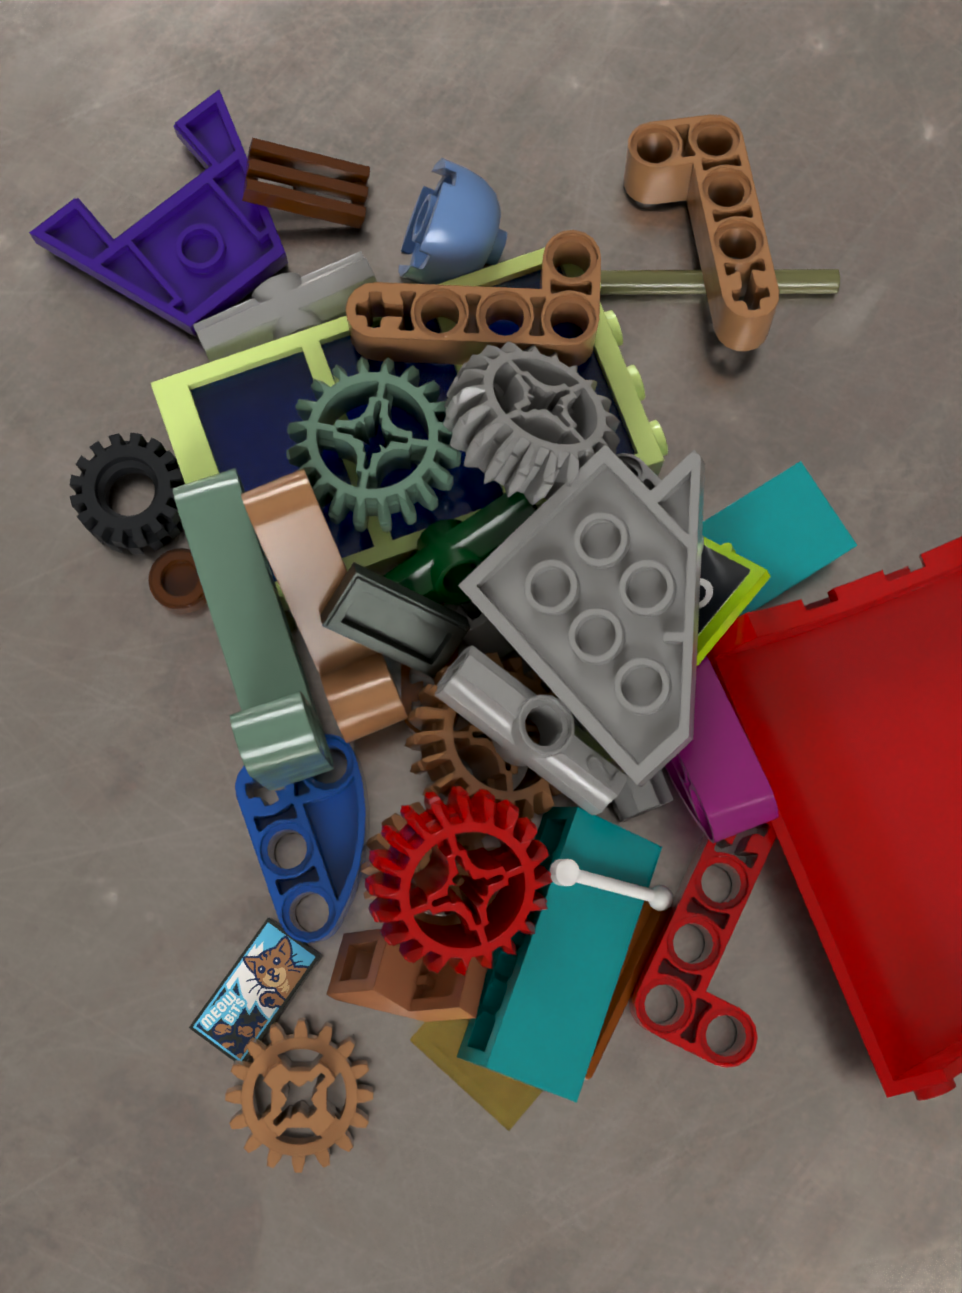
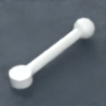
M571 859L555 860L550 867L551 879L559 886H572L575 883L588 885L648 901L650 906L657 911L667 910L673 903V893L671 889L664 885L647 888L580 870L577 863Z

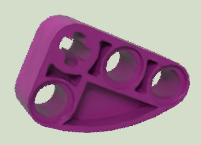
M706 655L701 663L696 666L693 740L664 767L700 829L712 843H716L777 819L778 807L767 777Z

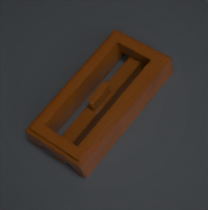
M252 137L248 151L242 201L361 229L366 217V207H364V204L368 197V187H366L370 176V167ZM258 178L293 186V188L289 189L269 183L258 181ZM316 193L351 200V203L318 196Z

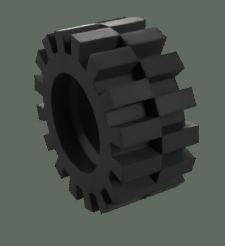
M130 432V441H124L119 433L110 435L111 445L103 448L100 442L97 441L89 447L95 454L94 457L89 461L81 455L75 464L80 469L81 475H71L69 485L76 492V495L70 496L71 505L78 512L77 518L99 542L102 544L106 543L112 550L120 553L123 552L124 548H128L133 555L144 554L143 547L148 545L156 551L164 547L161 539L167 534L174 540L180 534V530L176 525L181 519L175 503L173 488L184 485L185 482L177 459L171 451H166L162 443L154 438L146 442L142 434ZM129 473H140L148 476L154 483L155 493L151 504L146 510L131 516L121 515L112 510L109 503V492L117 479Z

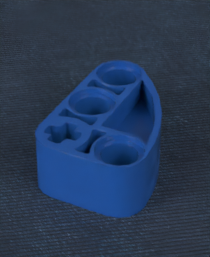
M324 734L329 750L341 752L347 759L346 772L336 782L322 783L313 776L286 785L284 789L275 791L279 800L272 805H269L262 798L254 796V790L263 787L250 777L245 766L238 773L235 783L236 797L279 922L289 936L297 941L306 943L325 941L335 935L341 927L356 896L363 874L360 872V867L366 861L368 850L366 843L369 839L370 809L367 785L361 763L351 745L347 744L340 736ZM286 834H301L307 846L304 860L294 868L283 869L275 860L274 849L276 843ZM316 893L327 902L329 916L322 928L314 932H308L299 926L295 911L297 904L302 898Z

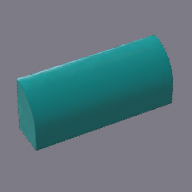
M801 461L703 521L702 535L719 545L731 543L736 554L767 569L771 576L739 616L755 611L858 546Z
M552 807L543 814L534 839L541 841L547 847L549 856L539 865L544 866L549 872L555 860L571 859L577 863L580 870L647 888L650 886L662 850V846L597 815H591L580 807ZM552 882L535 890L547 900L546 904L548 907L547 910L530 911L527 916L535 925V934H524L520 930L516 932L511 938L516 945V955L507 954L501 947L495 949L492 969L488 968L476 1018L469 1020L457 1058L577 1103L644 900L580 883H575L572 886H559Z

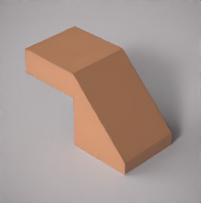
M381 929L343 934L326 995L338 1001L424 1022L476 1018L487 967H482L475 957L471 958L465 976L455 973L449 965V961L437 974L427 969L423 963V957L414 964L406 961L399 952L400 944L395 946L388 945L380 933Z

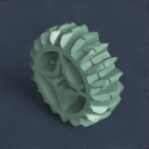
M361 357L357 362L358 374L349 377L345 369L336 364L332 370L335 384L331 387L323 381L314 379L311 388L317 402L298 399L295 408L297 414L304 421L289 423L287 428L289 438L298 444L288 448L286 454L290 465L300 467L298 470L304 468L320 507L322 508L331 503L328 512L331 522L339 524L351 511L353 512L355 530L363 532L368 526L369 516H378L381 530L388 533L392 530L393 525L391 514L401 512L404 521L408 525H413L417 522V514L413 504L419 502L423 507L431 511L438 507V497L431 487L439 490H451L454 484L453 476L446 469L460 466L461 452L450 446L452 432L443 425L446 417V408L444 407L446 401L436 402L440 396V386L435 380L418 387L420 379L419 370L414 365L406 369L400 377H397L394 361L389 357L381 364L380 372H371L368 360ZM368 405L360 417L353 420H338L350 410ZM392 406L398 407L412 415L424 429L428 440L413 438L412 431L397 428L392 423ZM379 424H381L386 449L379 444L381 452L372 453L369 467L363 442L370 446L369 439L377 437ZM323 450L336 451L338 458L349 460L356 465L358 476L356 487L340 480L326 467L323 462ZM413 464L418 465L404 480L392 486L380 488L383 478L389 472L396 469L412 470Z

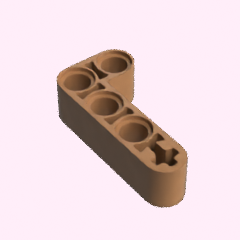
M711 114L652 121L639 125L628 138L624 172V187L627 194L635 201L643 204H661L687 200L713 327L717 338L726 347L735 351H750L758 348L765 342L769 334L779 302V288L744 137L739 125L723 115ZM745 296L744 301H738L739 297Z
M567 230L554 235L545 246L540 289L388 282L363 284L356 288L349 296L345 308L352 344L360 355L374 361H384L389 357L394 362L463 365L469 361L472 354L478 355L482 353L487 345L501 349L509 341L516 344L522 351L535 345L542 355L549 357L556 352L559 361L568 367L580 366L592 354L599 323L600 249L592 237L581 231ZM563 264H573L580 267L584 274L579 277L570 278L557 272L556 268ZM383 317L380 327H371L373 318ZM404 317H411L412 331L406 330ZM438 317L448 318L456 324L453 329L444 333L432 332L425 325L430 320ZM498 320H508L518 325L520 329L512 335L502 336L491 331L489 326ZM560 323H573L581 328L583 334L577 338L568 339L555 333L553 327Z
M304 468L241 493L242 501L255 533L320 675L328 703L345 742L348 744L407 719V713L383 654L322 626L320 615L348 571Z

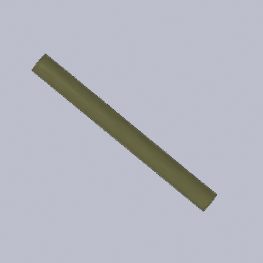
M774 269L779 294H837L839 291L840 272L838 269ZM601 270L600 295L706 294L702 270Z

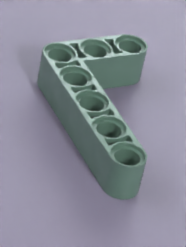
M236 468L175 487L173 488V495L241 708L240 712L230 715L234 738L250 777L271 791L333 770L334 764L267 557L241 498V493L245 492Z

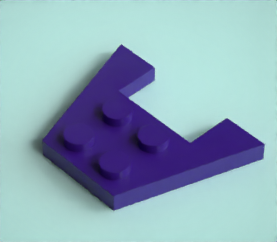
M220 89L176 121L173 126L177 137L206 170L117 238H112L79 198L71 200L29 232L36 244L193 336L197 334L193 324L231 308L288 264L286 252L268 208L242 201L248 158Z

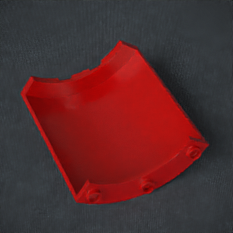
M962 536L920 554L919 558L923 567L911 572L907 566L885 575L883 570L835 587L827 592L829 597L805 606L802 599L782 605L747 612L737 617L707 654L771 786L778 807V818L771 821L887 1098L912 1091L918 1101L935 1098L953 1090L956 1087L954 1078L962 1073Z

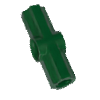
M515 492L510 497H507V494L504 493L463 522L452 518L439 520L429 525L421 533L417 541V553L383 576L439 604L442 602L454 605L469 603L471 599L458 585L538 508L535 504L532 505L528 502L524 493Z

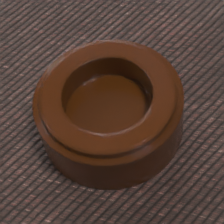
M172 549L163 553L155 560L149 572V587L154 598L165 609L173 613L188 614L201 609L207 604L190 549Z

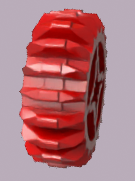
M452 786L447 804L445 805L435 792H426L424 796L426 811L418 814L410 805H401L400 813L407 824L400 831L393 826H382L381 835L391 845L389 850L376 849L369 851V861L375 868L381 871L365 878V888L370 895L377 897L369 904L370 915L375 922L384 923L380 930L384 940L388 945L395 946L400 944L399 952L408 962L414 964L423 957V963L427 969L438 974L447 961H449V965L455 973L465 976L471 958L475 957L482 967L492 969V951L501 947L507 954L516 955V945L511 939L516 932L520 930L524 934H535V925L527 918L529 912L548 909L547 900L539 892L535 891L553 882L551 873L544 866L539 865L549 856L547 847L541 841L533 840L538 832L536 825L527 817L518 818L519 808L508 799L501 800L496 804L495 796L485 789H478L470 800L469 794L461 786ZM466 832L489 834L498 838L501 847L489 852L484 847L467 851L458 842L456 834ZM432 849L429 863L424 869L414 874L421 859ZM455 860L468 873V875H461L465 880L459 886L463 900L449 887V885L457 886L452 880L459 874ZM499 890L495 899L487 907L488 901L491 898V896L494 894V892ZM427 910L432 915L452 911L459 917L461 923L448 926L434 925L424 922L414 915Z

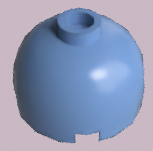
M441 158L431 172L442 177L435 190L423 186L411 215L401 252L409 255L412 254L410 265H399L398 273L401 277L418 284L437 285L481 270L485 263L491 266L495 265L502 255L507 240V232L499 229L501 207L493 189L481 176L466 167Z

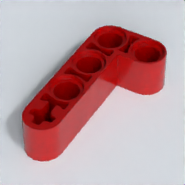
M771 821L754 827L758 829L757 834L743 837L739 841L733 855L716 852L714 848L715 845L721 849L731 846L736 835L712 843L703 834L673 898L670 914L629 999L630 1013L635 1022L642 1028L714 1065L725 1068L739 1066L751 1057L755 1051L758 1039L756 1026L751 1017L742 1009L706 990L777 837ZM736 856L746 857L745 863ZM711 865L722 867L731 877V893L721 903L712 901L702 889L701 880L703 873ZM685 924L697 927L705 939L703 954L699 959L690 963L680 959L673 946L675 933ZM667 985L673 989L677 996V1010L668 1021L656 1023L648 1017L645 1011V999L654 987ZM727 1015L736 1025V1042L727 1051L715 1053L707 1043V1027L713 1019L718 1016Z

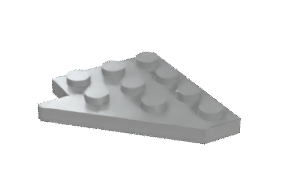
M605 444L579 469V477L570 483L571 487H567L564 483L458 586L636 785L642 787L693 740L705 462L693 450L660 483L650 490Z

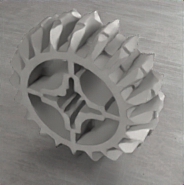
M507 341L501 349L487 345L482 353L478 355L472 354L469 361L462 365L447 392L448 398L444 405L446 417L443 425L452 432L450 446L466 453L464 466L478 467L485 473L484 484L496 481L505 487L507 497H510L515 492L524 493L528 502L534 505L542 498L548 500L564 483L567 487H571L570 483L579 477V469L605 444L616 454V448L620 439L615 432L620 421L615 415L609 413L612 401L607 397L596 394L597 381L585 380L577 373L578 365L568 367L559 361L556 352L548 357L540 354L535 345L522 351L516 344Z

